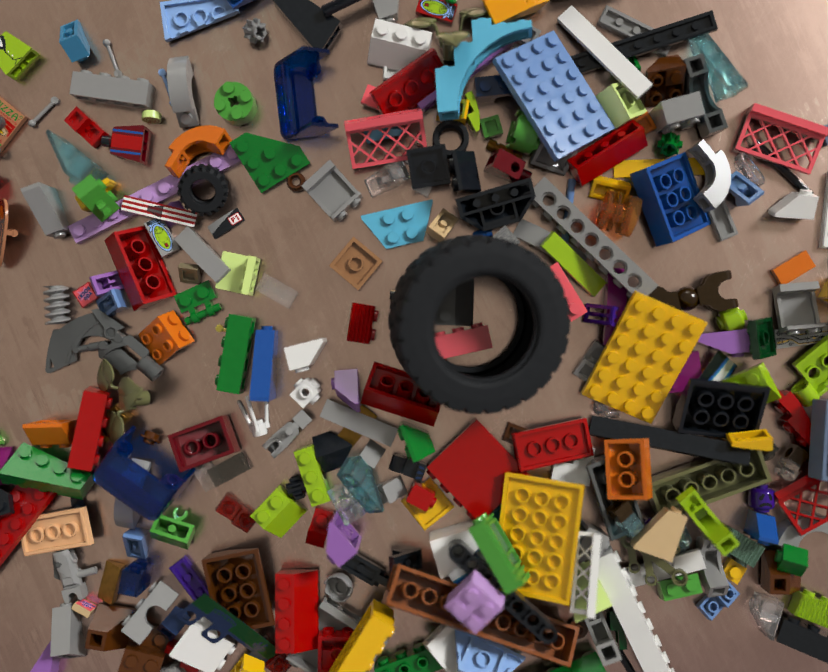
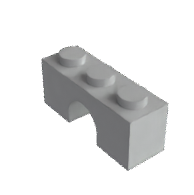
M163 581L159 583L154 582L148 590L149 596L146 599L142 598L135 606L137 611L134 615L131 616L129 614L121 624L124 626L121 631L139 645L143 643L154 628L147 621L146 615L148 610L152 606H160L167 611L180 595Z

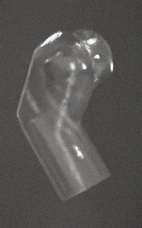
M598 401L593 403V410L599 417L608 419L620 417L619 410L614 408L608 409L603 403Z

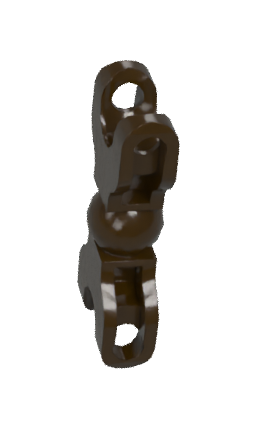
M731 270L707 274L702 279L701 284L696 287H682L678 291L668 292L666 289L657 286L648 295L651 298L684 311H690L696 306L702 305L713 311H725L739 306L737 299H724L718 292L719 285L732 278Z

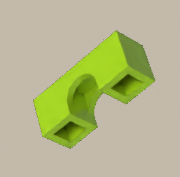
M310 444L296 449L293 453L311 506L314 507L331 501L333 496L328 481L324 478L320 464L316 459L314 445Z

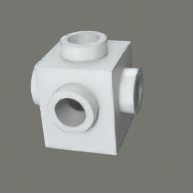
M301 378L294 385L296 389L290 396L302 408H305L309 403L313 405L320 398L318 394L321 392L319 389L321 385L314 378L311 380L309 378L305 380Z

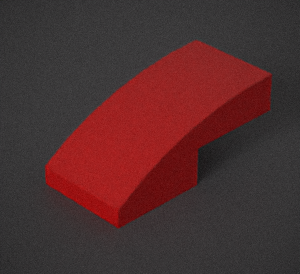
M77 106L64 119L75 132L80 134L94 148L101 144L103 135H108Z

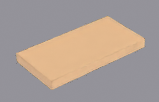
M87 506L41 514L21 539L24 556L94 544Z

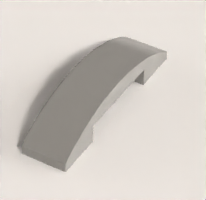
M522 219L513 232L515 237L546 253L540 245L551 232ZM565 241L584 261L587 257L584 255V252Z

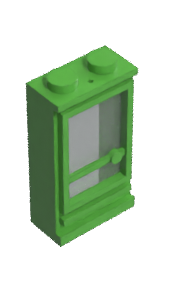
M484 513L472 521L473 525L468 530L507 595L523 586L531 575L528 571H524V565L521 566V559L496 517L493 518L495 514L487 515V513Z

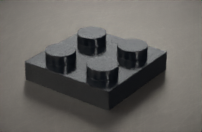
M445 144L406 150L413 189L451 183Z

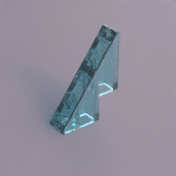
M709 34L688 40L693 56L701 53L704 55L709 69L708 84L711 86L715 102L735 97L748 87L746 80Z

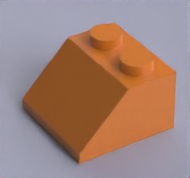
M77 419L38 420L22 424V428L32 445H40V448H51L52 445H59V448L71 447Z

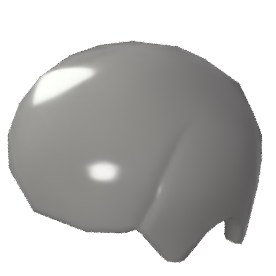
M334 573L324 581V593L331 600L340 603L345 602L351 597L353 583L349 576L343 573Z

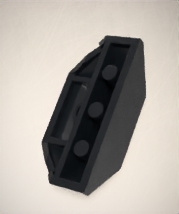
M530 177L455 199L460 218L484 232L521 221L536 195Z

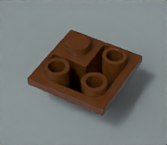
M678 54L661 57L646 70V78L653 85L645 93V107L655 106L661 101L683 96L686 64Z
M765 549L761 555V588L769 594L790 595L800 590V576L777 570V562L774 560L776 550L779 549Z
M99 603L88 628L85 648L103 652L126 648L130 637L121 631L124 627L121 624L129 614L133 616L137 609Z

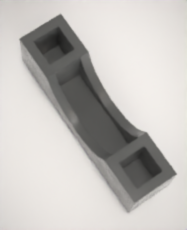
M701 53L684 59L683 61L686 64L684 83L686 94L700 91L705 115L699 119L700 122L696 123L701 138L718 134L728 128L722 108L717 107L711 98L708 88L709 69L704 55Z

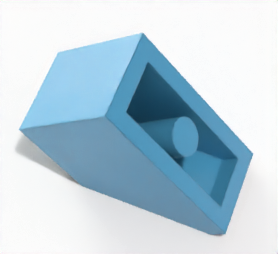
M77 19L61 26L59 43L71 62L86 60L90 56V46L79 20Z

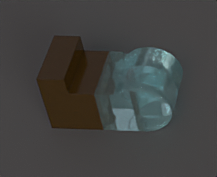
M616 500L606 511L629 538L633 539L644 529V525L636 517V514L631 509L632 506L627 500Z

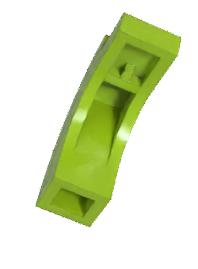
M692 486L676 497L686 514L724 557L740 545L732 532L715 516Z

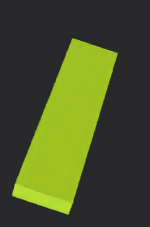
M552 231L541 243L540 247L554 261L558 262L592 297H595L607 283L555 231Z

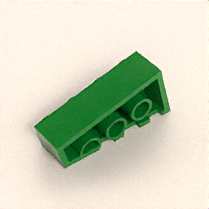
M25 442L20 445L0 470V479L3 484H15L22 488H35L42 492H55L57 495L81 500L84 499L94 485L91 473L84 470L67 468V462Z

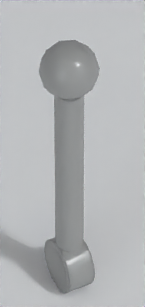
M105 39L103 40V45L107 48L115 69L114 76L118 78V75L123 74L116 64L110 47V40Z
M52 97L51 102L33 120L28 121V125L35 127L36 122L53 105H58L60 100L57 97Z

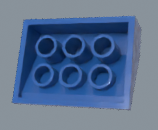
M686 152L630 174L656 247L673 243L711 224L708 213H705L693 199L700 191Z

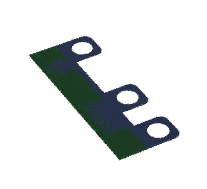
M205 593L177 614V618L186 625H193L203 617L214 623L202 632V636L211 643H217L229 634L252 651L248 654L250 656L267 662L278 654L275 653V646ZM191 611L195 613L196 618L192 621H187L183 618V614ZM215 629L220 632V636L212 639L208 637L207 633Z

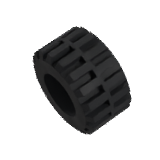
M199 164L198 166H191L190 169L184 172L178 183L179 189L177 191L178 195H180V202L185 204V209L192 210L191 213L193 214L197 212L199 216H204V214L209 216L213 212L217 213L221 207L223 208L228 197L229 188L225 175L221 174L217 167L213 168L210 164L207 166ZM200 179L211 182L215 188V195L207 200L198 198L192 191L193 183Z

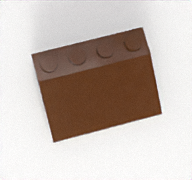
M258 548L210 553L201 560L210 598L252 629L275 625Z

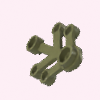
M636 532L620 538L621 545L628 550L630 562L628 567L632 573H638L641 567L636 559V551L626 541V537L632 536L634 538L637 534ZM679 544L675 555L680 553L681 548ZM639 551L643 555L646 572L645 582L647 585L654 586L657 583L652 562L670 574L675 585L684 586L688 582L687 573L683 569H675L663 559ZM632 564H637V565H638V569H637V570L631 569V565H632ZM681 573L683 578L681 580L676 579V574ZM653 576L655 581L650 583L647 581V578Z

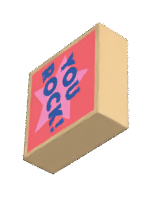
M84 598L77 600L71 609L89 618L96 611L98 605Z

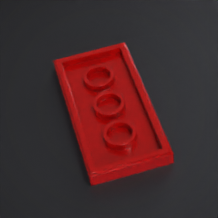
M431 48L369 92L381 114L414 109L417 107V103L436 90L435 68L443 66L436 50Z
M585 417L511 433L519 472L594 456L587 418Z

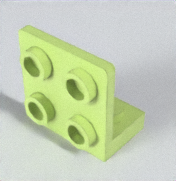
M223 251L221 259L231 271L216 283L215 287L253 296L261 259Z

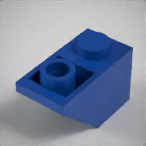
M748 509L744 532L748 533L750 538L758 540L757 542L770 546V543L778 545L779 538L775 517L768 513Z

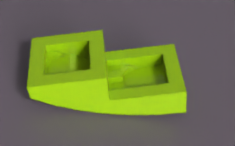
M470 91L464 97V99L470 100L468 108L471 113L467 115L466 121L474 136H477L480 130V115L475 96Z

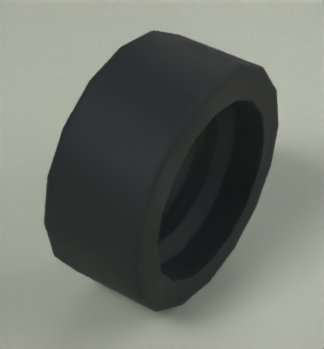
M446 120L435 128L433 132V145L440 144L439 137L445 129L454 128L458 130L462 136L461 145L455 150L446 149L447 158H451L452 151L466 150L469 143V133L461 122Z

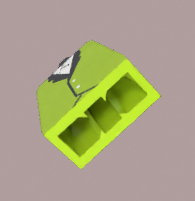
M6 31L0 35V68L7 76L16 81L40 54Z

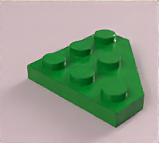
M244 133L229 142L261 193L310 164L301 147L250 133Z

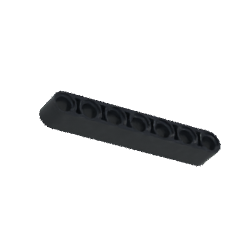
M455 539L450 542L448 548L449 556L468 575L474 569L482 576L490 574L493 577L489 582L496 589L502 588L489 564L464 541ZM455 547L463 549L460 554H455L452 550ZM471 560L478 562L477 566L473 568L467 564ZM514 590L507 595L503 594L505 596L503 607L545 644H552L556 641L557 631L552 621L518 590ZM516 601L522 602V605L518 608L512 606ZM530 615L537 616L534 621L527 620ZM545 629L552 630L551 633L547 635L542 634V632Z

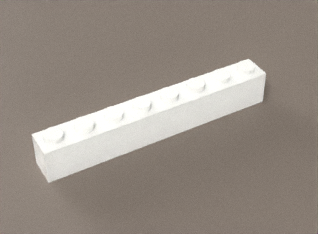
M609 545L607 551H603L600 556L598 578L643 671L675 672L674 668H669L668 666L670 660L666 651L662 652L660 649L662 644L658 635H654L652 632L654 627L650 618L646 619L643 614L646 613L642 601L638 602L635 597L638 594L634 585H630L627 580L630 577L626 568H621L619 564L622 561L618 551H613L611 545Z

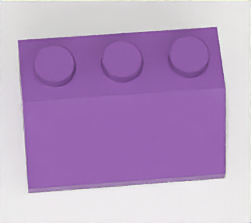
M339 509L335 510L328 524L326 553L328 554V560L340 568L358 553L362 537Z

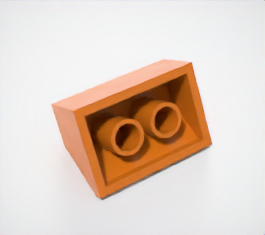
M649 438L604 440L607 500H649L653 498Z

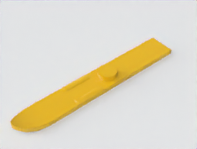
M688 158L693 174L705 175L699 162L695 158ZM666 159L624 160L613 167V178H631L630 174Z

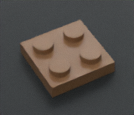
M353 236L329 266L359 291L383 261Z

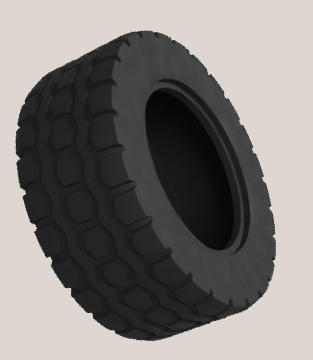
M458 236L441 241L436 246H431L419 255L418 259H415L407 267L406 273L399 279L389 308L391 311L388 323L392 347L401 366L417 387L440 405H445V407L458 412L464 411L468 414H482L483 412L491 414L501 412L503 409L508 410L520 405L521 401H527L536 395L538 389H542L551 380V374L553 372L556 373L563 360L561 356L565 354L569 338H567V335L570 334L568 301L564 296L565 292L558 278H555L554 271L546 262L542 261L541 257L530 249H526L524 246L512 241L489 236ZM480 276L497 277L511 291L518 309V324L512 342L499 357L484 365L464 367L444 360L436 345L434 334L436 314L443 299L453 288L466 280Z

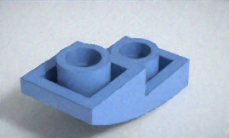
M730 582L727 595L707 598V595H705L695 605L708 620L712 621L723 607L728 608L740 595Z

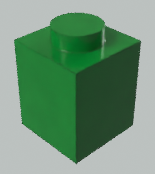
M784 543L780 550H776L774 560L777 562V570L802 577L808 568V550Z

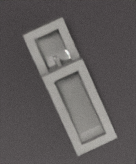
M189 226L174 239L216 283L231 271L217 253Z

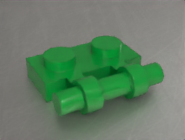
M210 280L174 295L181 313L188 311L190 313L189 317L184 318L186 325L196 324L201 319L207 316L212 317L216 315V312L222 310L220 303L213 305L211 302L218 297ZM205 304L206 309L197 312L196 308Z

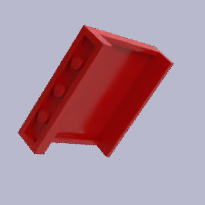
M476 418L433 461L427 463L426 467L428 469L426 471L433 480L437 478L441 482L440 487L447 494L450 492L454 496L453 500L459 507L464 506L468 510L466 514L472 520H475L484 513L489 515L502 503L505 472L530 475L527 471H518L517 460Z

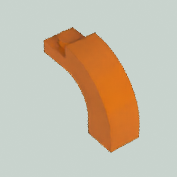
M204 125L192 128L178 136L168 147L172 154L164 166L174 177L180 178L189 162L195 156L204 152L224 155L232 139L224 128L218 126Z

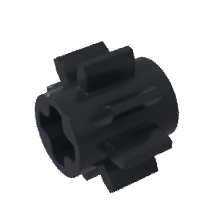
M299 475L291 477L289 479L290 483L286 484L289 497L295 496V500L305 498L307 491L303 479H300Z

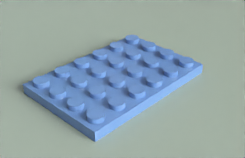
M554 30L497 56L492 61L554 162L615 129V126Z

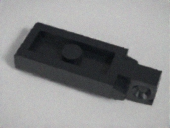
M358 553L340 567L371 586L375 585L378 587L379 584L387 586L389 576L385 574L386 570Z

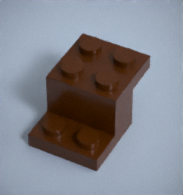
M153 625V630L140 645L131 638L129 639L118 672H160L166 654L164 652L170 640L156 630L159 626Z

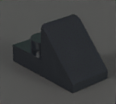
M393 550L392 556H389L390 573L393 564H401L415 570L421 569L422 550Z

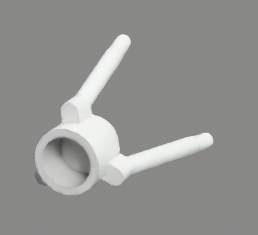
M245 396V400L252 421H250L241 401L238 400L237 404L253 437L267 434V428L270 427L268 401H265L263 422L262 419L256 420L248 396Z

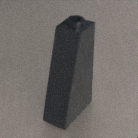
M272 0L279 12L318 58L322 60L342 29L341 21L332 15L326 17L322 9L310 0Z

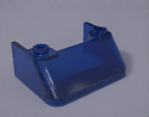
M302 46L275 64L274 81L280 133L284 139L322 136L338 128V124L327 123L323 116H317L313 80L321 72L319 60L329 55L330 50Z
M133 425L107 452L94 471L93 481L144 518L157 520L188 486L196 469L192 468L183 479L175 474H166L161 480L129 458L133 452V446L130 441L136 430V427Z

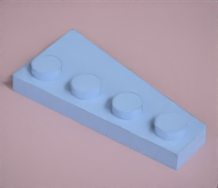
M170 0L160 2L164 38L167 43L240 13L239 7L233 9L227 0Z

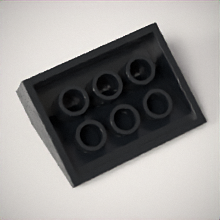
M690 378L676 405L672 423L678 433L726 438L727 433L759 430L770 387Z

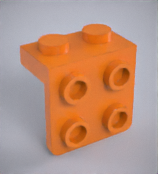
M174 310L157 316L139 333L142 343L159 365L166 362L177 351L195 342Z

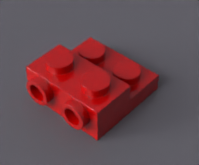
M328 626L319 631L318 672L329 671L354 629L344 627L342 630H334V627Z

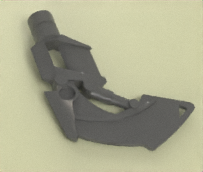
M99 309L91 310L93 313L78 317L64 325L61 329H54L52 332L46 358V373H52L77 361V353L97 350L99 358L106 359L120 372L119 375L138 369L153 382L164 371V368L149 356V350L132 335L126 336L120 332L121 329L125 328ZM88 336H100L108 339L80 346L83 338ZM128 345L142 357L141 360L137 363L120 347Z

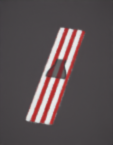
M124 195L121 206L123 211L190 227L195 226L197 212L193 214L189 210Z

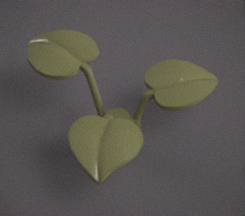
M470 7L459 11V14L462 15L459 30L439 33L436 25L437 19L432 17L414 18L403 25L412 28L433 27L436 32V38L439 40L440 48H443V60L453 61V46L457 48L461 41L470 36L469 32L462 31L464 20L468 17L483 16L488 14V12L480 7Z
M102 359L97 372L98 387L104 392L108 391L109 387L119 392L121 410L116 413L114 411L109 412L106 428L109 440L114 446H118L117 444L124 433V422L120 415L131 409H136V406H148L151 397L148 391H143L129 377H123L119 387L114 386L112 383L115 377L114 370L106 359Z

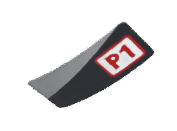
M235 208L210 224L208 229L214 239H217L236 225L245 221L238 208Z

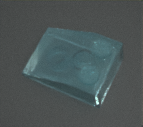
M50 130L46 131L64 173L70 177L68 180L76 186L90 174L95 180L98 178L104 180L109 173L65 138Z

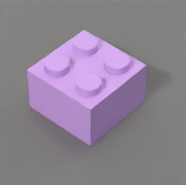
M474 569L448 595L445 608L470 631L477 634L503 609L505 596Z

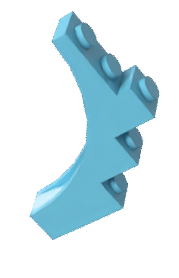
M481 17L477 20H471L473 42L463 41L460 42L457 48L453 46L455 66L445 65L435 68L437 110L440 121L460 118V103L464 88L478 65L501 47L518 40L532 38V20L522 19L516 22H500L492 25L491 18Z

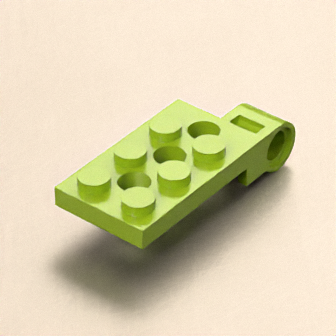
M828 334L792 363L793 367L803 378L791 388V392L804 407L812 406V399H820L828 391V364H824V359L828 356ZM812 368H816V374L809 377V371Z

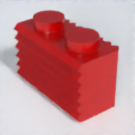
M352 303L347 341L370 344L371 340H375L376 329H373V324L377 322L379 314L376 306Z

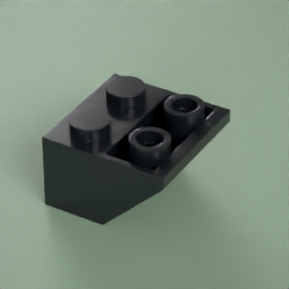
M452 151L451 158H448L449 172L454 175L451 181L453 192H457V197L480 192L481 186L474 151Z

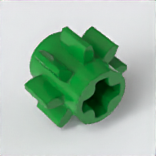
M670 132L666 135H661V140L658 141L657 147L661 148L660 154L670 157L674 154H679L683 141H680V135Z

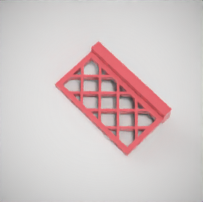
M754 103L748 109L746 120L734 150L810 175L824 139L828 136V127ZM751 118L758 120L762 128L752 132L749 126ZM772 125L776 126L780 132L779 135L773 138L770 137L767 127ZM763 130L767 140L758 144L754 134ZM794 132L797 134L799 141L789 144L785 134ZM750 136L754 144L749 149L741 147L743 139ZM782 136L786 147L776 150L772 140ZM809 138L818 140L816 147L809 151L804 140ZM769 142L773 153L768 155L762 154L759 146ZM801 143L805 153L795 157L791 146ZM788 149L792 159L783 161L780 159L778 152ZM804 155L809 160L807 169L800 167L797 161L798 158Z
M421 108L344 121L352 169L408 160L406 150H409L416 140L423 147H427ZM419 122L420 131L416 136L407 131L412 123ZM394 126L403 130L397 139L388 134ZM377 129L383 133L378 143L369 137L370 133ZM405 132L414 138L408 147L399 142ZM360 133L364 136L359 146L351 141L350 134ZM385 136L394 141L389 151L380 145ZM366 139L375 144L370 154L361 148ZM397 144L405 149L402 156L398 157L391 153ZM378 147L387 153L380 160L372 156ZM360 150L368 157L364 162L356 164L354 156Z

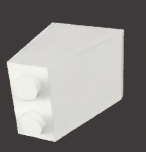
M473 520L429 532L430 545L441 579L448 576L458 567L449 556L448 548L451 541L460 539L473 551L476 552L479 549L468 530L473 525ZM455 547L452 550L455 554H460L463 551L461 547Z
M203 617L193 625H190L169 656L201 671L214 672L216 669L220 671L226 662L225 656L227 654L231 656L238 645L235 644L237 640L229 634L217 643H211L204 638L202 632L214 623ZM215 629L207 633L208 637L212 639L219 637Z

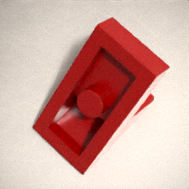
M316 506L305 543L324 548L328 535V524L335 511Z

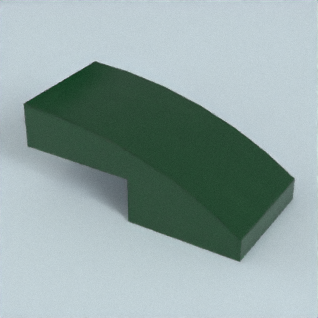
M609 607L606 609L607 625L611 631L615 632V643L619 650H626L627 641L624 630L616 614Z

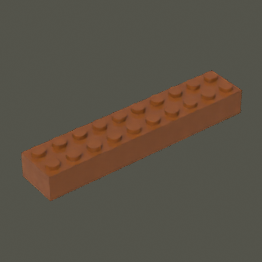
M393 564L381 604L571 668L580 627L546 616L555 626L557 639L552 644H545L503 607L477 634H474L445 608L448 595L458 584L401 564ZM515 604L512 605L514 608L520 607ZM530 615L527 620L534 621L537 616ZM545 629L542 632V634L547 635L551 633L552 630Z

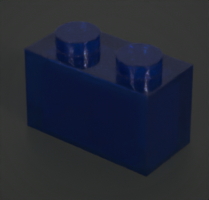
M137 559L123 569L117 594L137 598L150 586L154 563H149L146 559Z

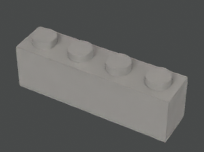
M80 70V72H72L69 94L78 100L152 110L155 87L149 83V80L143 78L131 80L123 75H118L117 78L103 72L97 75L88 70Z

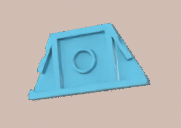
M433 200L362 215L361 219L386 250L423 242Z

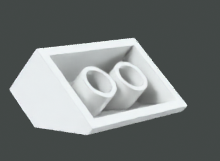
M376 18L370 39L367 64L382 68L387 66V69L395 71L401 70L430 50L432 32Z

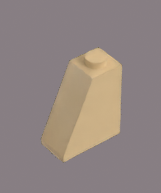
M664 506L630 541V545L633 549L672 562L688 517L678 507L671 506V508H667Z

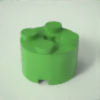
M227 81L217 90L214 97V107L228 124L241 126L250 123L255 118L257 113L256 100L245 85Z
M517 110L514 115L517 116V119L511 122L506 142L509 144L506 145V148L529 155L533 150L538 149L540 139H538L537 133L524 112Z

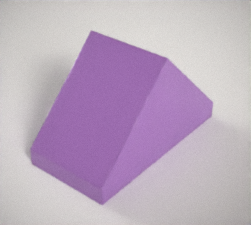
M117 271L89 277L96 296L102 297L111 289L125 290Z

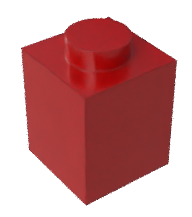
M414 481L406 496V502L427 512L428 508L432 509L437 500L434 490L417 481Z

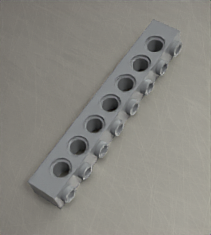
M543 177L534 187L536 197L531 204L535 208L539 206L543 209L544 212L542 214L549 221L553 219L558 224L556 228L563 235L568 233L572 237L570 241L577 248L581 246L586 251L584 255L590 261L595 259L600 264L598 268L605 275L609 273L614 278L612 282L618 288L624 287L628 291L626 295L631 298L634 290L648 296L658 286L547 178ZM548 196L553 197L555 200L551 206H546L543 203L544 199ZM566 210L568 217L566 219H559L557 217L558 211ZM580 223L582 230L579 233H574L571 230L572 224ZM588 236H593L596 239L594 246L586 245L585 239ZM606 249L610 252L608 260H602L599 257L601 250ZM614 264H623L624 272L621 274L616 273L613 270ZM631 276L638 279V285L634 288L628 285V279Z

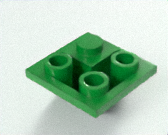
M406 421L400 422L397 432L401 441L405 440L406 442L404 449L408 459L412 458L413 463L435 452V447L428 431Z

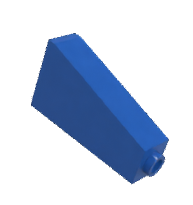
M261 326V330H256L249 401L269 402L276 399L278 330H273V326Z

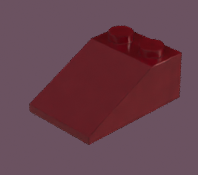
M222 415L168 435L180 472L241 451L228 415Z

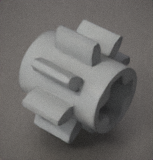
M253 18V21L247 19V23L242 27L245 34L244 38L250 39V42L254 44L257 41L263 42L267 35L266 24L260 23L258 18Z

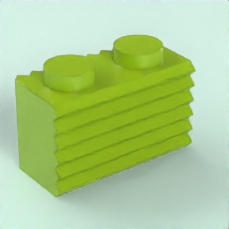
M807 589L794 592L787 610L799 618L828 628V598L825 596H821V598L815 597V593Z

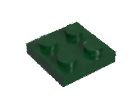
M772 317L748 321L747 333L750 336L751 342L749 351L753 360L777 355Z

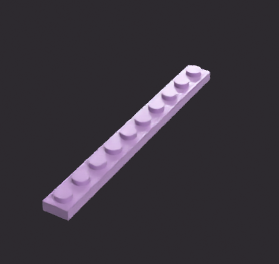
M229 145L224 155L213 153L187 166L184 172L194 165L204 164L207 166L210 164L213 168L217 167L219 172L222 173L242 162L232 146ZM171 174L129 196L162 203L178 195V183L181 177L177 178ZM204 179L197 180V181H195V182L193 183L192 187H194V186H196V185H198V184H200V183H202V182H204V181H206V180H204ZM123 199L116 202L120 209L103 222L94 214H91L67 227L75 243L80 244L138 214L121 210Z

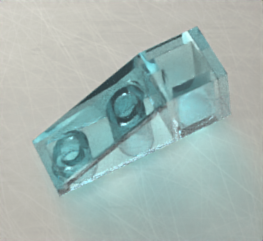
M361 456L346 458L336 476L353 494V497L358 500L366 512H383L384 507L371 468Z

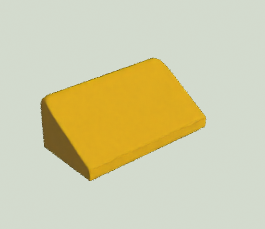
M598 176L591 181L588 197L626 205L631 184L622 180Z

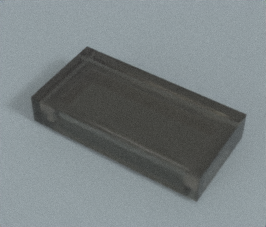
M241 452L208 469L207 472L216 488L251 468Z

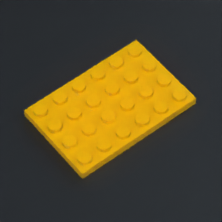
M634 290L581 394L651 424L708 323Z
M505 472L499 524L521 559V566H525L524 571H528L531 575L523 586L516 589L523 596L570 605L585 485Z

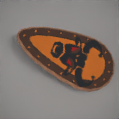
M5 198L0 200V267L4 257L6 236L16 237L18 235L17 230L7 229L8 203Z

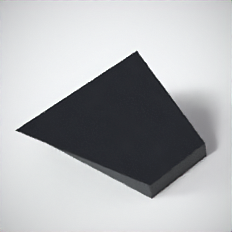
M331 431L312 437L316 459L324 473L343 467L352 444Z

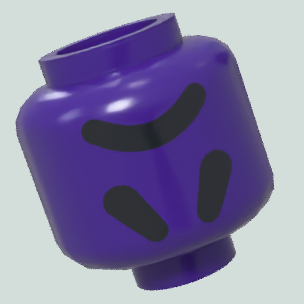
M768 484L749 489L748 505L756 512H770V509L775 507V491L768 488Z

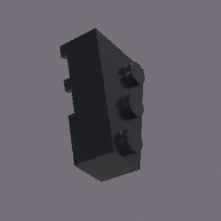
M782 616L774 636L775 640L828 663V632L821 630L815 625L804 624L793 616Z

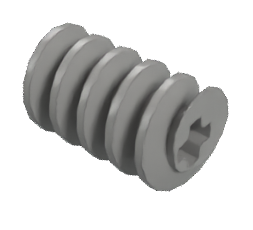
M63 285L43 286L49 288V290L43 292L44 295L49 296L43 301L50 304L44 307V310L50 311L45 317L51 319L45 325L66 324L67 321L71 320V317H67L65 314L71 312V310L65 309V306L70 305V302L64 301V299L70 297V295L63 293V291L68 290L69 287Z

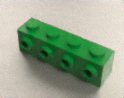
M229 314V317H226L224 324L226 335L223 336L221 342L223 353L218 360L220 371L215 378L217 391L233 394L244 393L256 323L255 317Z
M422 643L415 644L409 650L401 649L390 657L382 656L377 659L374 666L375 672H435L443 669Z

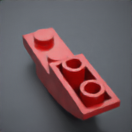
M779 391L782 398L773 402L775 409L783 414L779 418L783 423L782 427L796 437L795 441L800 446L810 448L811 422L805 409L791 391Z

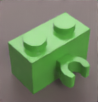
M90 174L74 186L72 190L90 211L103 222L120 209L119 205L115 202L118 198L111 190L105 191L107 186L100 178L95 180Z
M175 508L173 510V518L157 514L150 529L151 538L188 550L195 534V525L184 522L188 517V511L185 510L183 516H177L178 508Z
M687 573L688 582L684 586L675 585L672 578L657 581L656 588L659 598L663 601L703 593L698 573ZM683 575L675 577L676 579L681 580L683 578Z

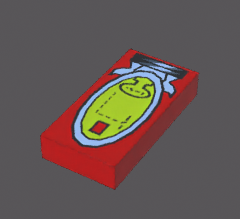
M419 0L416 14L437 19V21L452 25L458 4H450L445 0Z

